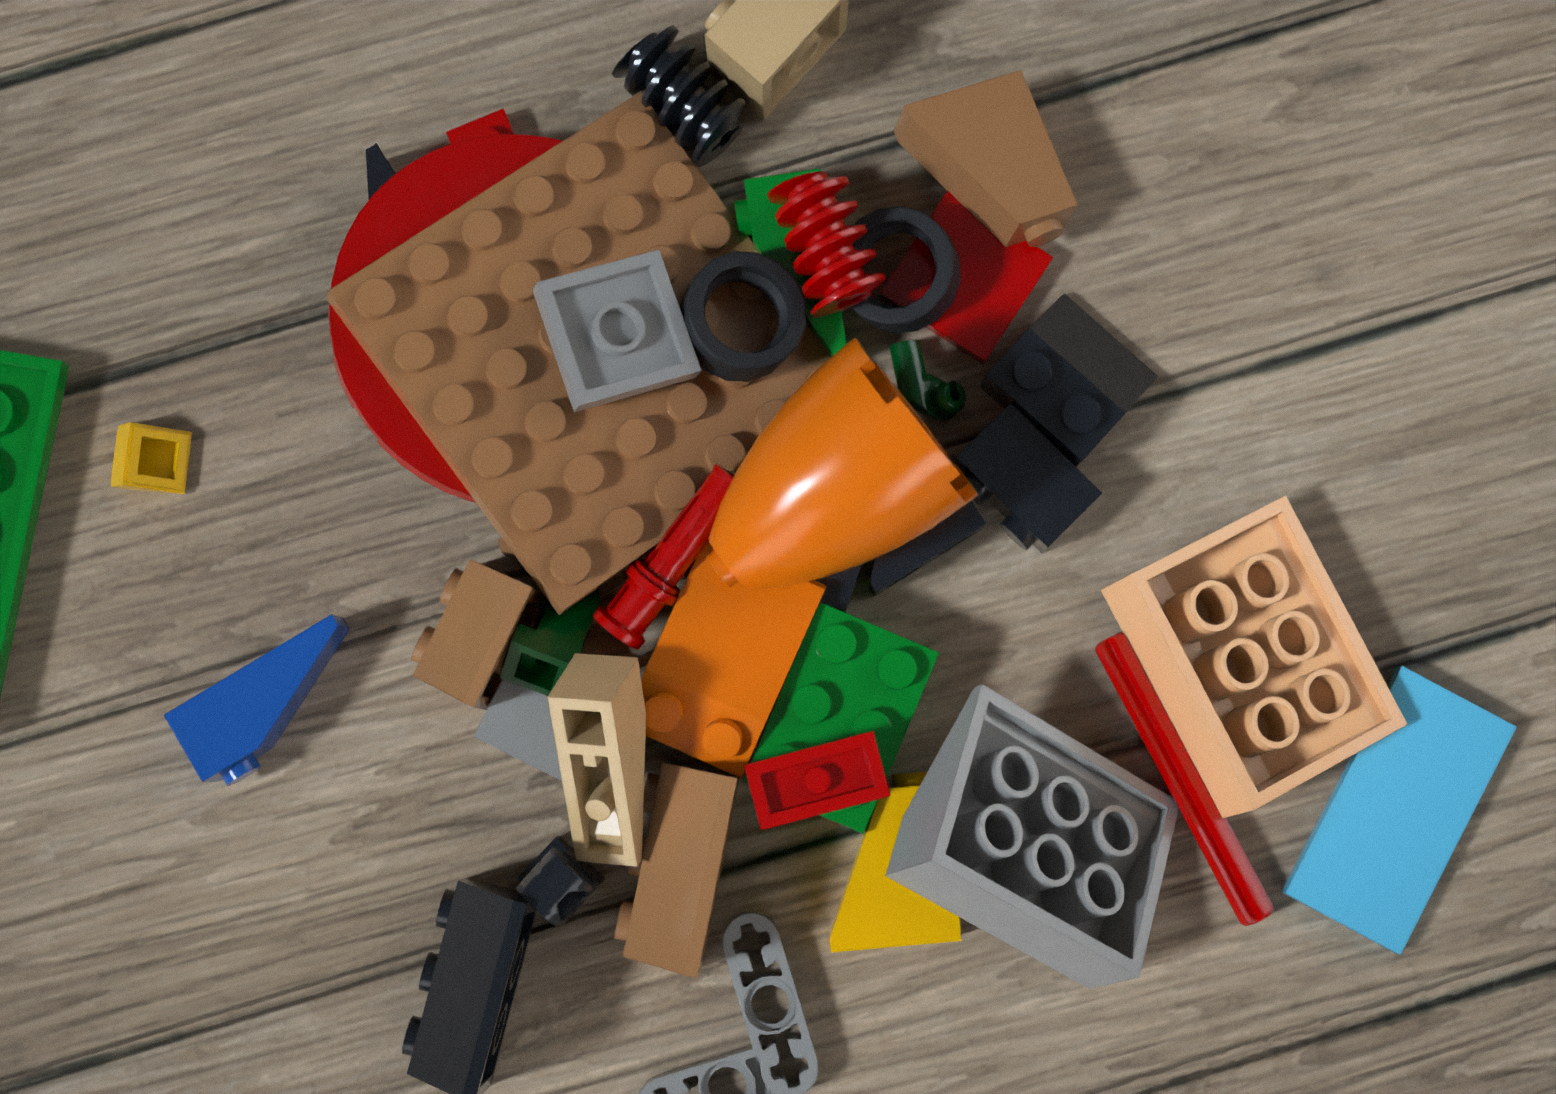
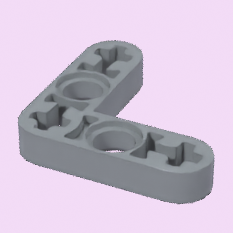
M755 911L743 912L734 917L727 925L722 939L723 951L751 1046L658 1074L647 1080L640 1089L639 1094H656V1089L666 1087L668 1094L689 1093L691 1087L685 1079L692 1076H698L699 1094H711L708 1084L710 1077L715 1071L725 1067L734 1068L743 1075L746 1081L745 1094H804L813 1086L818 1074L816 1051L780 932L774 921L767 915ZM752 923L756 932L767 931L770 936V942H766L761 948L765 967H768L774 961H778L782 973L762 974L752 979L749 983L744 984L740 972H752L754 968L747 950L736 952L733 941L741 938L742 925ZM774 985L780 987L789 998L788 1012L782 1019L776 1022L761 1020L752 1009L751 1001L753 995L763 986ZM793 1024H797L800 1036L789 1035L787 1040L794 1058L805 1057L808 1066L799 1070L800 1081L788 1084L785 1075L779 1074L774 1076L771 1071V1067L779 1063V1051L776 1041L773 1040L768 1045L763 1046L759 1035L779 1034L790 1028Z

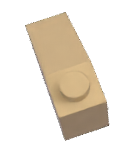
M575 653L547 697L576 861L638 867L642 859L646 709L638 658Z

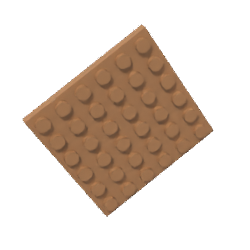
M641 91L327 292L326 298L558 615H561L631 565L632 562H635L656 547L689 500L699 490L716 463L726 469L725 471L729 470L735 475L738 467L760 433L782 405L819 367L831 358L806 323L797 348L778 368L767 376L750 382L725 381L701 368V372L696 378L578 412L573 411L532 291L536 282L660 250L678 305L680 306L686 289L695 275L713 258L734 251L757 253L750 238L747 235H739L737 221L684 149L675 142V137L667 126L662 127L659 124V116L652 106L645 108L641 103L643 96ZM729 282L720 285L710 294L705 306V320L711 333L723 345L738 352L752 353L761 350L775 337L778 329V315L775 307L761 290L749 284Z

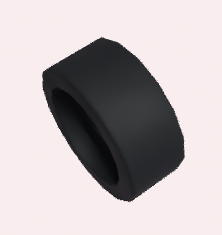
M905 206L879 208L858 219L854 225L865 224L867 233L853 243L855 250L871 249L877 241L892 234L905 233L915 236L929 247L934 257L935 275L926 293L919 300L907 306L891 307L878 303L873 297L869 296L851 308L871 326L892 333L918 331L938 321L953 304L961 282L960 257L949 235L926 213Z
M734 251L713 258L695 275L687 287L679 306L700 367L704 371L725 381L750 382L771 374L797 348L806 327V301L797 280L781 263L756 252ZM729 282L749 284L761 290L773 303L778 315V329L774 339L765 348L752 353L738 352L723 345L711 333L705 320V306L710 294L720 285Z

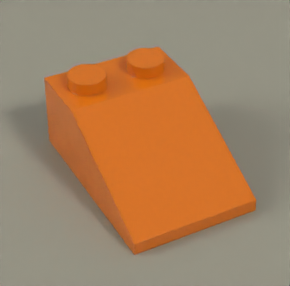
M708 542L695 559L641 679L646 709L645 736L742 778L745 772L744 765L749 764L827 586L811 580L789 586L751 590L746 589L738 581L732 587H729L718 576L706 558L708 554L714 551L710 542Z

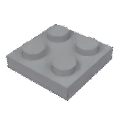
M660 250L535 283L532 291L574 412L696 378L701 372Z

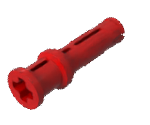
M718 463L714 465L713 470L704 480L699 490L689 500L646 560L639 559L636 563H631L626 570L629 578L607 608L600 606L593 614L595 620L604 629L634 649L639 650L646 640L643 633L664 605L672 606L678 599L677 593L680 590L677 586L678 582L709 542L708 537L720 503L734 477L732 472L729 470L725 471L726 469Z

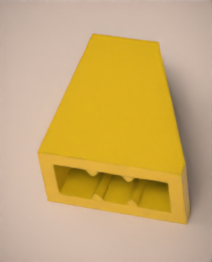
M928 771L893 774V787H889L891 796L877 800L864 831L829 932L831 953L962 941L960 918L957 915L885 876L903 815Z

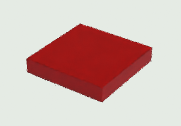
M947 190L930 218L938 223L949 235L960 257L961 282L953 304L938 321L925 328L984 365L1051 263L1053 257L1037 246L1030 247L1026 240L1005 247ZM916 237L879 293V298L893 307L907 306L919 300L930 288L935 275L934 257L929 247L918 237Z

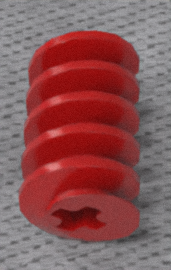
M820 171L806 173L783 181L772 188L767 194L770 203L783 205L775 214L778 226L793 228L784 238L787 250L802 252L793 262L796 274L812 276L802 286L805 298L821 300L811 311L813 318L828 316L860 303L871 296V291L885 281L883 273L864 274L862 270L865 264L876 257L875 250L854 249L853 243L867 233L865 224L845 225L844 219L858 209L856 200L836 201L835 195L849 185L847 176L827 177L826 173Z

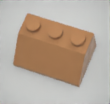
M662 763L660 775L648 773L644 787L643 812L652 813L647 839L642 838V859L638 867H628V875L637 876L639 879L634 902L622 900L615 931V939L626 941L623 957L685 976L698 978L703 966L740 778L669 763Z

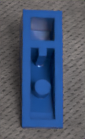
M333 614L329 615L164 714L166 721L202 782H218L223 779L226 785L230 786L261 768L257 758L273 749L350 630L344 618Z

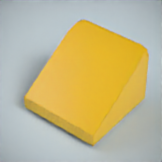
M133 422L119 425L116 434L111 487L185 494L192 432Z

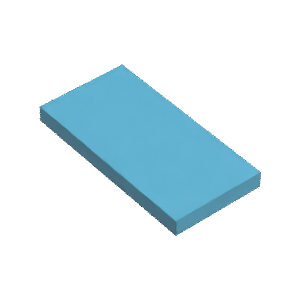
M1404 666L1396 667L1387 686L1407 725L1350 757L1281 891L1283 894L1398 955H1401L1517 728V726Z

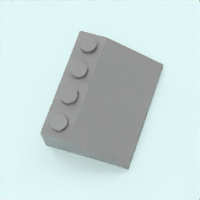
M981 684L972 690L903 815L885 876L1088 989L1140 977L1179 808L1172 797Z

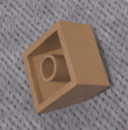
M471 559L464 571L455 568L440 596V603L447 607L436 629L427 626L413 650L411 660L419 663L413 676L473 708L487 710L502 681L500 675L518 625L520 623L530 628L532 627L543 594L525 583Z

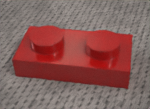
M873 731L744 765L761 830L891 796Z

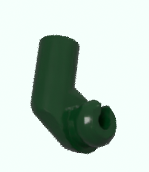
M906 340L889 346L897 388L914 410L932 420H948L963 409L966 402L964 388L954 380L947 383L926 372L919 340Z

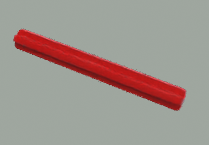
M1118 632L1099 642L1095 647L1096 654L1240 924L1249 926L1266 919L1273 911V904L1227 818H1222L1126 636L1123 632Z

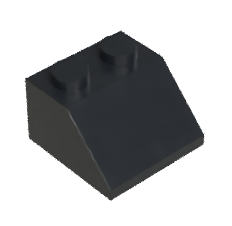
M1064 293L1023 333L986 374L980 388L1004 409L1012 403L1077 467L1157 379L1158 375Z

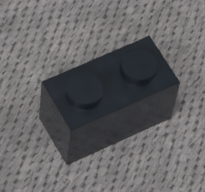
M1012 403L956 456L954 461L978 493V496L973 501L982 506L988 500L1005 517L1000 523L1001 528L1017 545L1026 551L1034 545L1043 553L1102 494Z

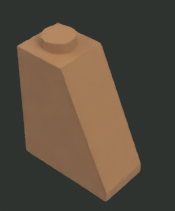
M1021 70L904 105L894 129L898 143L1005 247L1025 240L1030 247L1040 246L1063 234V228L1078 204Z

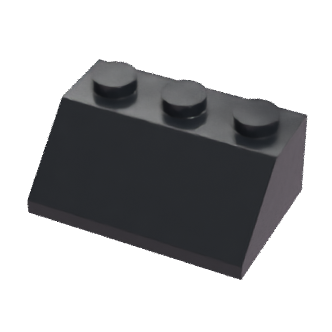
M464 878L458 880L456 890L446 889L442 896L436 918V927L445 929L439 954L429 952L425 960L419 982V990L428 992L422 1017L413 1015L410 1019L402 1046V1054L411 1056L407 1071L408 1075L448 1094H483L492 1084L537 913L517 890Z

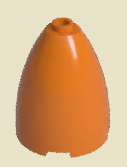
M856 338L852 339L819 367L782 405L760 433L738 467L720 503L708 537L714 551L706 556L712 568L729 587H732L738 581L748 590L783 587L824 578L862 565L901 547L929 531L978 496V493L963 472L947 456L948 454L934 437V434L876 362H872L865 352L866 350Z

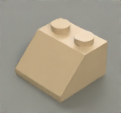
M723 0L713 10L705 23V28L708 30L705 33L707 60L713 67L710 74L719 82L725 79L730 85L728 89L738 98L742 97L747 103L746 105L765 120L846 31L849 0Z

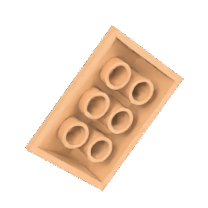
M1286 495L1101 590L1222 818L1256 810L1407 725L1403 714Z

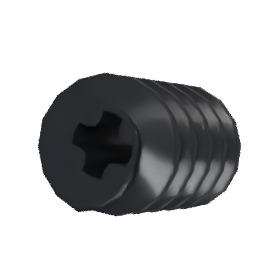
M672 25L659 33L649 34L634 45L617 63L612 75L615 78L626 77L624 88L631 96L641 91L643 94L641 103L645 108L652 106L656 113L661 112L658 122L662 127L667 126L670 132L678 130L675 142L684 150L696 147L693 152L692 161L700 167L723 153L740 134L743 125L738 118L747 103L742 97L726 106L721 102L730 85L725 79L710 87L704 84L713 68L712 65L707 61L690 69L687 64L696 49L689 43L673 51L670 47L679 31Z

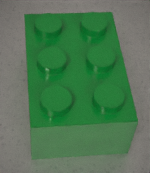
M819 602L751 763L873 731L887 779L939 652ZM745 775L743 783L749 785L747 776ZM877 800L824 813L820 816L864 834Z

